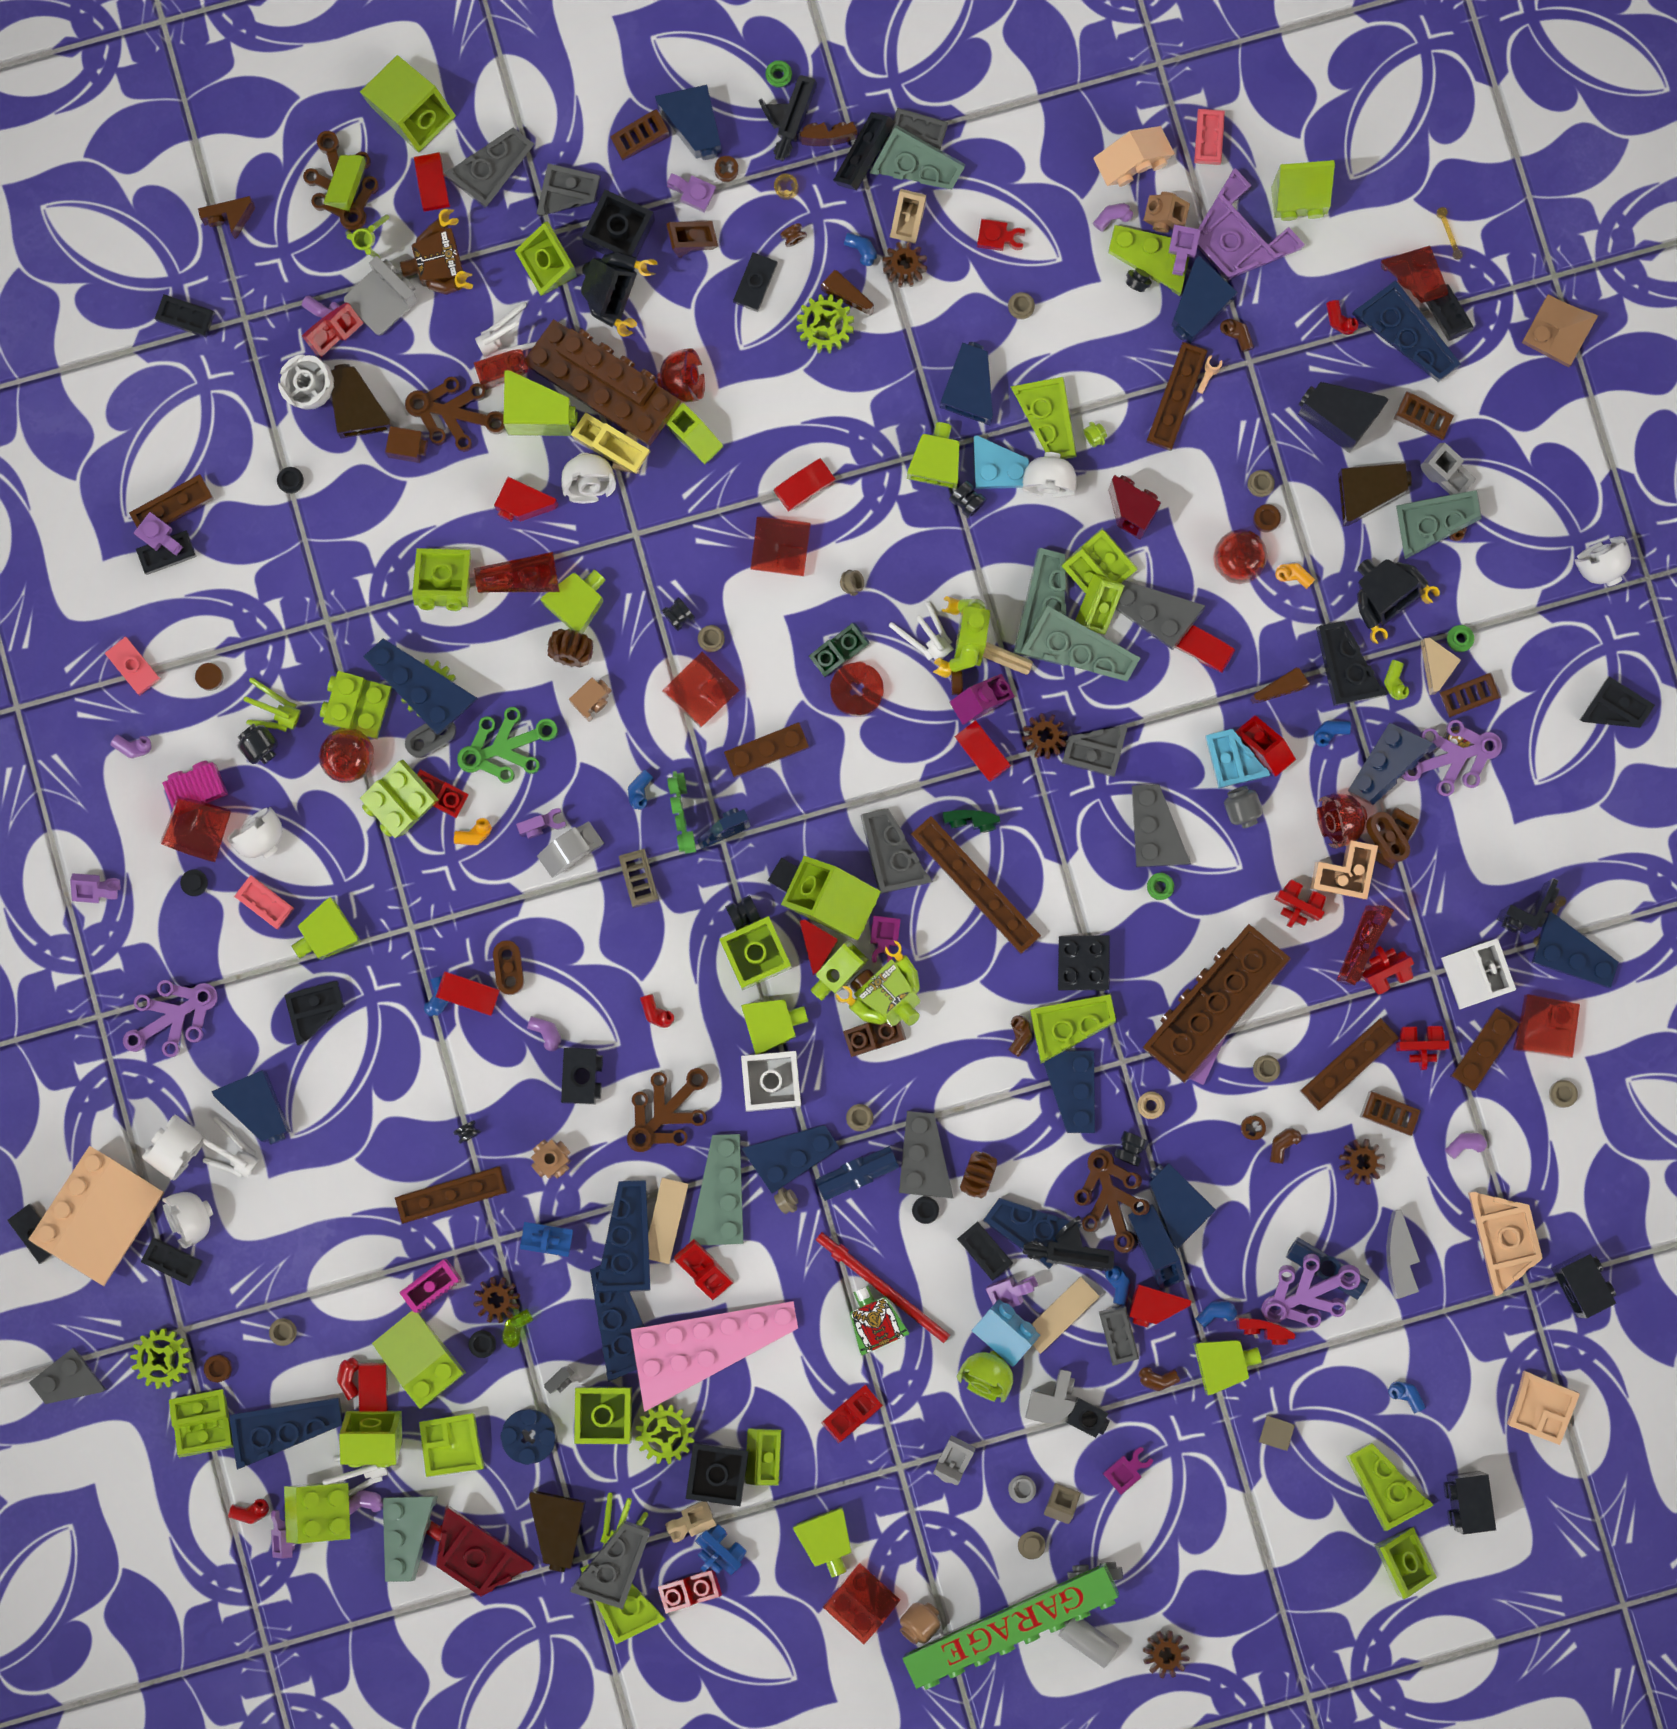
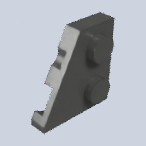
M548 163L537 215L543 216L595 203L601 176Z
M1122 725L1116 728L1069 736L1062 764L1115 777L1128 726Z
M75 1348L69 1350L29 1382L45 1404L101 1393L107 1390Z

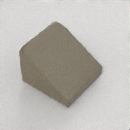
M1266 1415L1259 1442L1287 1451L1295 1424Z
M1055 1483L1044 1515L1069 1524L1074 1516L1081 1493Z

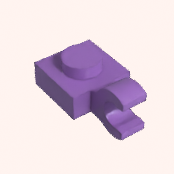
M671 173L667 181L668 188L683 194L680 202L704 213L716 190V186L694 176H691L689 182H687L678 175Z
M1174 225L1168 252L1176 255L1172 274L1183 276L1187 257L1195 258L1200 235L1199 229Z
M149 512L134 532L138 538L156 551L163 545L177 556L183 548L169 536L173 529L151 512Z
M560 808L552 809L545 815H539L516 824L522 837L527 835L528 839L543 834L542 829L548 826L561 830L567 825L565 821L559 824L553 821L555 815L562 813Z
M72 873L70 879L72 901L99 903L101 897L117 899V890L121 889L120 879L110 878L100 882V875Z
M1034 1275L1018 1283H1015L1011 1276L988 1285L986 1291L993 1305L1000 1299L1013 1308L1021 1305L1024 1301L1022 1295L1033 1292L1034 1287H1037L1038 1283Z
M272 1510L271 1519L274 1525V1529L271 1530L273 1558L281 1559L292 1558L295 1543L286 1542L285 1519H280L279 1510Z

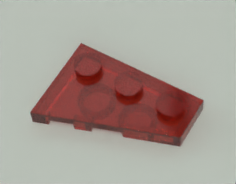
M553 552L474 568L478 593L560 592Z
M1385 905L1365 907L1336 981L1345 985H1355L1356 982L1360 981L1364 973V967L1394 909Z

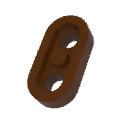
M1378 812L1368 818L1366 830L1375 845L1378 846V850L1384 859L1393 864L1405 860L1410 854V845L1392 816L1386 812ZM1376 824L1379 825L1380 831L1377 829ZM1391 847L1394 848L1395 854L1392 852Z
M501 941L493 950L496 984L502 993L515 995L524 986L521 952L514 942ZM505 950L512 952V957L509 960L503 959L502 954ZM508 977L515 978L516 983L514 986L509 987L506 985Z

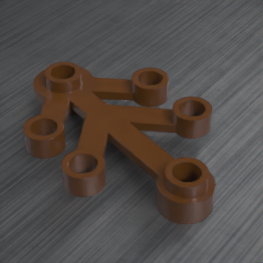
M323 131L317 137V145L320 151L327 155L332 173L334 174L339 160L337 154L339 140L332 131ZM333 141L334 144L331 148L324 147L325 142ZM358 152L356 155L367 158L365 170L370 166L371 159L366 152ZM309 168L303 174V179L307 185H317L328 191L331 180L320 175L316 169ZM309 174H316V179L308 181L307 177ZM372 176L364 178L362 181L363 189L356 201L352 202L350 211L325 204L321 206L316 205L315 202L318 198L325 200L326 196L323 193L314 194L311 203L318 211L326 210L340 217V222L345 229L356 231L366 223L367 217L364 208L371 194H375L378 191L379 184L377 179ZM372 181L375 183L374 188H366L368 182ZM356 214L358 216L357 221L350 222L349 217Z
M455 377L446 378L441 385L427 393L420 390L411 392L405 400L406 410L413 417H420L430 433L429 438L434 445H442L446 441V434L443 429L437 427L430 413L442 416L455 438L457 449L461 452L469 451L472 447V441L468 435L464 434L457 420L485 426L492 434H501L505 431L503 424L504 415L499 411H492L488 415L460 409L473 400L481 401L485 398L486 391L482 384L475 383L471 385L469 390L445 404L434 401L446 393L456 394L460 390L459 381ZM451 381L455 382L456 387L449 390L447 384ZM475 388L482 389L480 396L473 395ZM418 400L424 402L423 407L420 409L414 407L415 402ZM494 420L501 421V426L499 428L492 427V422ZM437 432L443 435L439 441L433 439V435ZM467 439L468 445L460 447V440Z
M694 1068L690 1070L686 1076L687 1083L666 1105L664 1087L667 1084V1077L662 1072L654 1073L651 1076V1084L654 1088V1117L647 1124L645 1107L648 1104V1096L643 1092H636L632 1096V1104L635 1106V1126L630 1129L627 1135V1143L632 1150L645 1152L653 1144L673 1143L676 1146L686 1144L688 1136L683 1130H675L673 1133H654L662 1124H693L695 1126L705 1124L707 1117L702 1110H695L692 1113H673L694 1090H702L706 1087L708 1075L703 1069ZM696 1074H700L703 1078L702 1083L699 1085L694 1084L692 1081L693 1076ZM657 1075H661L664 1078V1083L660 1086L654 1083V1078ZM643 1095L645 1097L643 1105L635 1103L636 1096ZM701 1113L703 1121L695 1123L693 1120L694 1114ZM640 1133L646 1136V1141L643 1144L636 1142V1136ZM676 1133H683L685 1138L682 1143L675 1142L674 1136Z
M1104 1149L1095 1150L1088 1158L1087 1164L1090 1170L1083 1188L1075 1192L1074 1200L1080 1206L1089 1205L1093 1200L1092 1192L1099 1179L1103 1189L1091 1214L1083 1218L1082 1227L1087 1232L1097 1231L1100 1228V1220L1108 1205L1116 1232L1114 1237L1115 1248L1122 1253L1133 1252L1137 1248L1138 1238L1133 1232L1127 1231L1119 1202L1129 1206L1136 1215L1147 1214L1150 1205L1147 1200L1138 1199L1114 1186L1111 1175L1123 1180L1125 1187L1129 1189L1139 1188L1142 1178L1138 1173L1128 1172L1114 1164V1158L1109 1151ZM1099 1158H1102L1103 1160V1166L1101 1168L1097 1166V1160ZM1131 1176L1136 1178V1183L1133 1186L1129 1183ZM1083 1192L1087 1196L1084 1203L1080 1200V1195ZM1139 1202H1142L1144 1205L1142 1212H1139L1137 1209ZM1090 1219H1093L1095 1222V1225L1092 1229H1090L1088 1226V1221ZM1122 1237L1127 1239L1125 1247L1120 1244Z

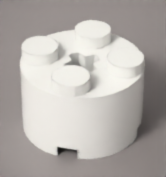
M176 1114L172 1116L165 1126L167 1128L166 1131L161 1128L155 1134L151 1141L155 1144L154 1147L151 1145L142 1156L144 1161L173 1181L188 1167V1162L193 1156L197 1155L203 1146V1140L206 1139L202 1133Z

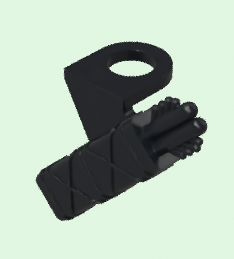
M803 75L798 77L789 104H766L762 98L758 100L773 128L780 127L777 135L781 140L776 143L773 150L776 160L784 161L785 158H788L792 152L791 149H793L791 141L796 142L799 137L806 113H808L809 105L817 88V82L814 78Z
M1080 1216L1072 1219L1056 1234L1054 1238L1057 1240V1243L1048 1242L1047 1247H1045L1041 1242L1035 1241L1034 1243L1031 1241L1023 1245V1254L1027 1255L1030 1259L1040 1260L1046 1257L1045 1262L1051 1264L1096 1269L1105 1272L1113 1269L1115 1255L1113 1251L1082 1246L1078 1225L1081 1221Z

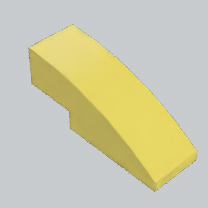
M586 412L571 433L572 437L582 445L635 474L650 453V450Z

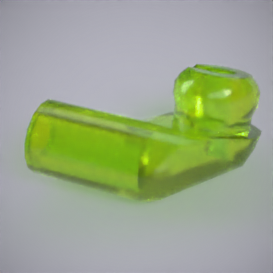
M528 1309L505 1322L502 1339L507 1347H517L520 1343L522 1327L534 1321Z

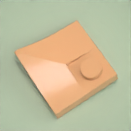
M1524 1370L1507 1424L1560 1445L1580 1393Z

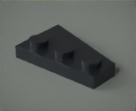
M1345 621L1316 627L1333 706L1388 695L1383 686L1379 685L1372 667L1368 666L1362 656L1360 647Z

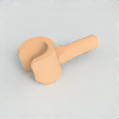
M1213 355L1209 356L1204 366L1206 372L1197 389V392L1203 394L1209 380L1220 371L1222 366V360L1217 367H1212L1209 364Z

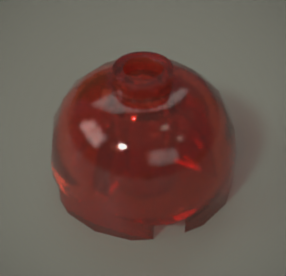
M693 348L681 349L670 353L664 359L660 372L657 374L659 387L678 398L681 403L696 402L704 397L705 376L704 374L699 376L697 366L702 365Z
M1239 529L1230 531L1221 537L1215 546L1213 561L1215 569L1225 580L1230 583L1244 584L1260 576L1266 566L1268 555L1266 546L1260 536L1252 531Z
M339 728L330 732L322 742L319 751L320 766L323 772L333 781L353 783L363 778L372 767L374 748L369 738L361 731Z
M1333 793L1319 799L1318 802L1322 801V806L1318 807L1316 812L1318 825L1322 836L1329 837L1332 843H1329L1332 848L1345 847L1349 845L1350 840L1357 841L1362 836L1366 826L1367 811L1357 799L1345 793Z

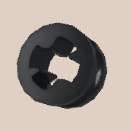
M475 1120L453 1132L454 1135L459 1136V1144L481 1133L480 1129L475 1128Z

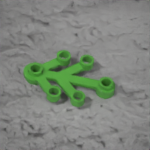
M509 707L504 712L505 719L493 745L482 749L487 735L496 728L495 721L491 717L485 716L479 721V730L472 745L460 750L457 757L458 765L465 772L474 773L478 770H483L498 777L502 783H511L514 779V772L510 767L505 766L501 768L486 760L498 756L523 767L528 774H535L540 768L538 760L534 757L527 758L512 750L540 739L546 742L554 740L558 734L557 725L550 719H542L537 723L536 729L508 739L514 724L518 723L521 719L520 711L515 707ZM510 711L517 712V718L515 720L508 719V713ZM486 720L492 722V727L488 730L482 727L483 722ZM546 726L552 728V733L548 736L542 733L543 728ZM469 755L476 756L474 764L467 763L466 759ZM529 761L536 762L534 770L526 768ZM505 770L511 772V777L507 780L501 778V774Z
M673 771V777L667 778L670 794L676 793V797H671L670 801L672 813H679V815H675L677 831H682V834L677 836L679 852L685 851V854L695 853L696 846L693 831H687L681 798L682 794H687L684 772L677 773V771Z

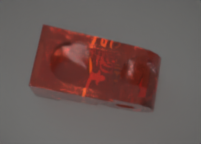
M521 349L511 350L474 362L480 384L485 390L494 388L497 384L504 382L505 371H512L521 376L529 371Z

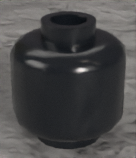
M252 724L238 736L240 740L238 742V749L251 764H257L261 761L265 765L277 755L274 750L277 748L278 742L264 725L256 727L255 724Z

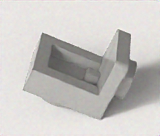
M951 1435L933 1473L946 1483L958 1485L976 1447Z

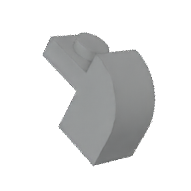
M1439 443L1421 464V469L1428 479L1433 483L1437 482L1450 495L1466 492L1476 480L1461 465L1464 459L1446 443Z
M588 821L562 834L544 848L537 857L553 878L571 868L582 857L600 848L604 842Z
M1059 1369L1053 1395L1031 1390L1025 1415L1026 1419L1042 1423H1056L1065 1419L1072 1412L1076 1402L1065 1399L1066 1394H1072L1075 1378H1070V1371Z

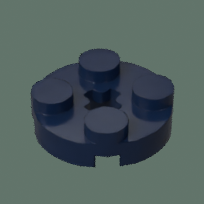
M524 1409L513 1413L505 1421L500 1435L503 1449L516 1462L525 1465L541 1462L551 1454L555 1446L556 1429L553 1421L547 1414L539 1410ZM526 1429L528 1432L531 1430L535 1431L536 1434L533 1438L536 1441L533 1444L529 1441L526 1443L522 1441L524 1437L522 1434L523 1430Z

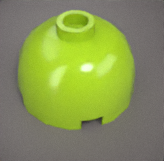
M995 1351L972 1354L965 1360L956 1376L960 1383L963 1379L969 1383L967 1386L968 1390L994 1402L997 1397H1000L1001 1402H1004L1013 1385V1373L1010 1366Z

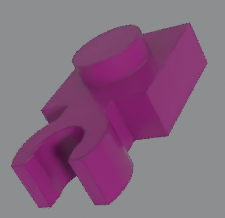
M873 917L870 944H878V948L872 954L873 963L877 962V956L880 953L887 955V963L893 959V957L886 953L885 946L888 950L889 946L897 947L894 940L898 941L901 919Z
M1138 1447L1133 1451L1131 1460L1128 1461L1123 1455L1103 1472V1475L1120 1495L1142 1478L1137 1472L1138 1469L1147 1468L1153 1463L1152 1458L1147 1459L1146 1462L1138 1460V1455L1144 1450L1142 1447Z

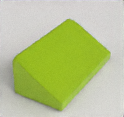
M340 155L323 202L325 205L350 211L366 165L363 156Z
M1093 574L1075 621L1096 633L1105 635L1125 585L1101 575Z
M755 1428L747 1430V1449H749L745 1475L746 1484L779 1485L781 1430Z

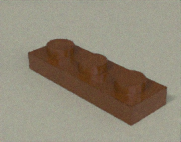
M199 474L134 509L129 514L137 528L149 512L168 525L214 500L203 477Z
M798 722L727 750L724 754L733 777L736 778L809 749V745Z
M1494 1009L1450 1077L1471 1091H1475L1519 1023L1499 1009Z

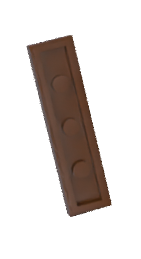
M1182 342L1146 443L1172 451L1208 350Z
M1379 1018L1306 1084L1300 1092L1319 1111L1398 1040L1399 1037L1382 1018Z
M499 1166L395 1197V1202L401 1223L405 1224L506 1194L508 1191L501 1167Z

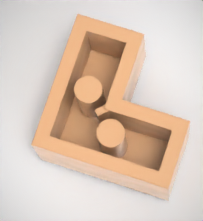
M1157 126L1129 131L1093 159L1107 186L1118 184L1119 187H1122L1134 180L1132 176L1136 173H1143L1151 168L1153 171L1163 168L1168 164L1166 160L1175 153L1162 127Z
M1352 840L1347 841L1342 866L1315 862L1310 889L1367 899L1378 846Z

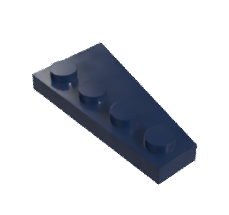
M1396 280L1352 313L1437 382L1444 379L1461 365Z
M340 1397L229 1415L237 1470L342 1426L343 1417Z

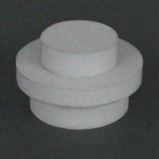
M1025 1475L1014 1477L1009 1483V1495L1018 1503L1031 1501L1036 1493L1034 1481Z

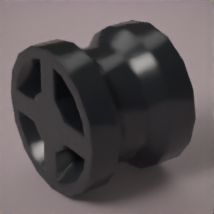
M679 597L674 600L672 606L661 610L677 631L682 629V625L686 621L691 622L695 619Z

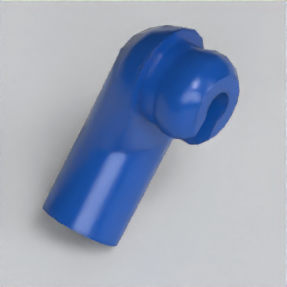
M847 233L844 245L859 251L861 254L860 263L862 265L872 266L874 259L877 258V252L871 241L867 238Z
M1325 721L1315 731L1313 736L1314 742L1319 747H1325L1336 734L1350 735L1351 722Z
M645 769L628 786L629 803L632 808L638 810L646 807L645 787L654 779Z
M442 976L430 980L434 995L424 1005V1012L428 1016H438L448 1004V1001L436 998Z
M1114 1266L1111 1271L1105 1272V1277L1115 1288L1113 1303L1126 1306L1131 1282L1120 1267Z
M1213 1301L1195 1319L1206 1328L1214 1318H1225L1227 1321H1232L1237 1317L1238 1313L1234 1304L1228 1301Z
M1397 1381L1390 1385L1388 1389L1389 1396L1395 1400L1408 1401L1414 1414L1426 1408L1417 1388L1413 1384Z

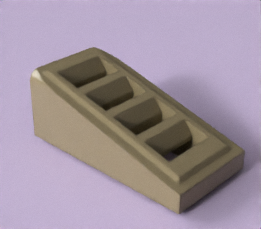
M645 849L620 855L619 860L632 907L636 908L658 902L659 898ZM642 858L643 863L627 867L626 862ZM645 869L643 874L632 877L629 875V872ZM647 878L648 883L633 887L632 882ZM650 888L651 893L639 897L635 896V892Z

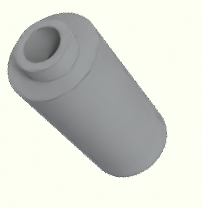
M1072 1618L1065 1621L1066 1626L1060 1629L1058 1636L1105 1668L1116 1654L1119 1645L1083 1619L1075 1621Z

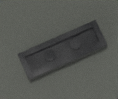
M870 113L833 179L837 185L857 191L895 123L893 119L886 115Z

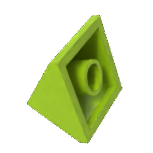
M548 221L544 222L515 250L540 296L577 277L571 260Z
M1414 1527L1374 1544L1397 1595L1402 1599L1410 1597L1437 1578Z

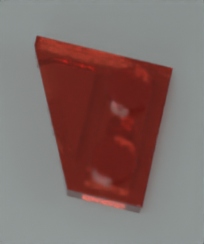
M1431 246L1381 260V268L1385 272L1388 270L1398 279L1397 282L1405 289L1410 290L1412 295L1421 303L1447 296L1448 289Z

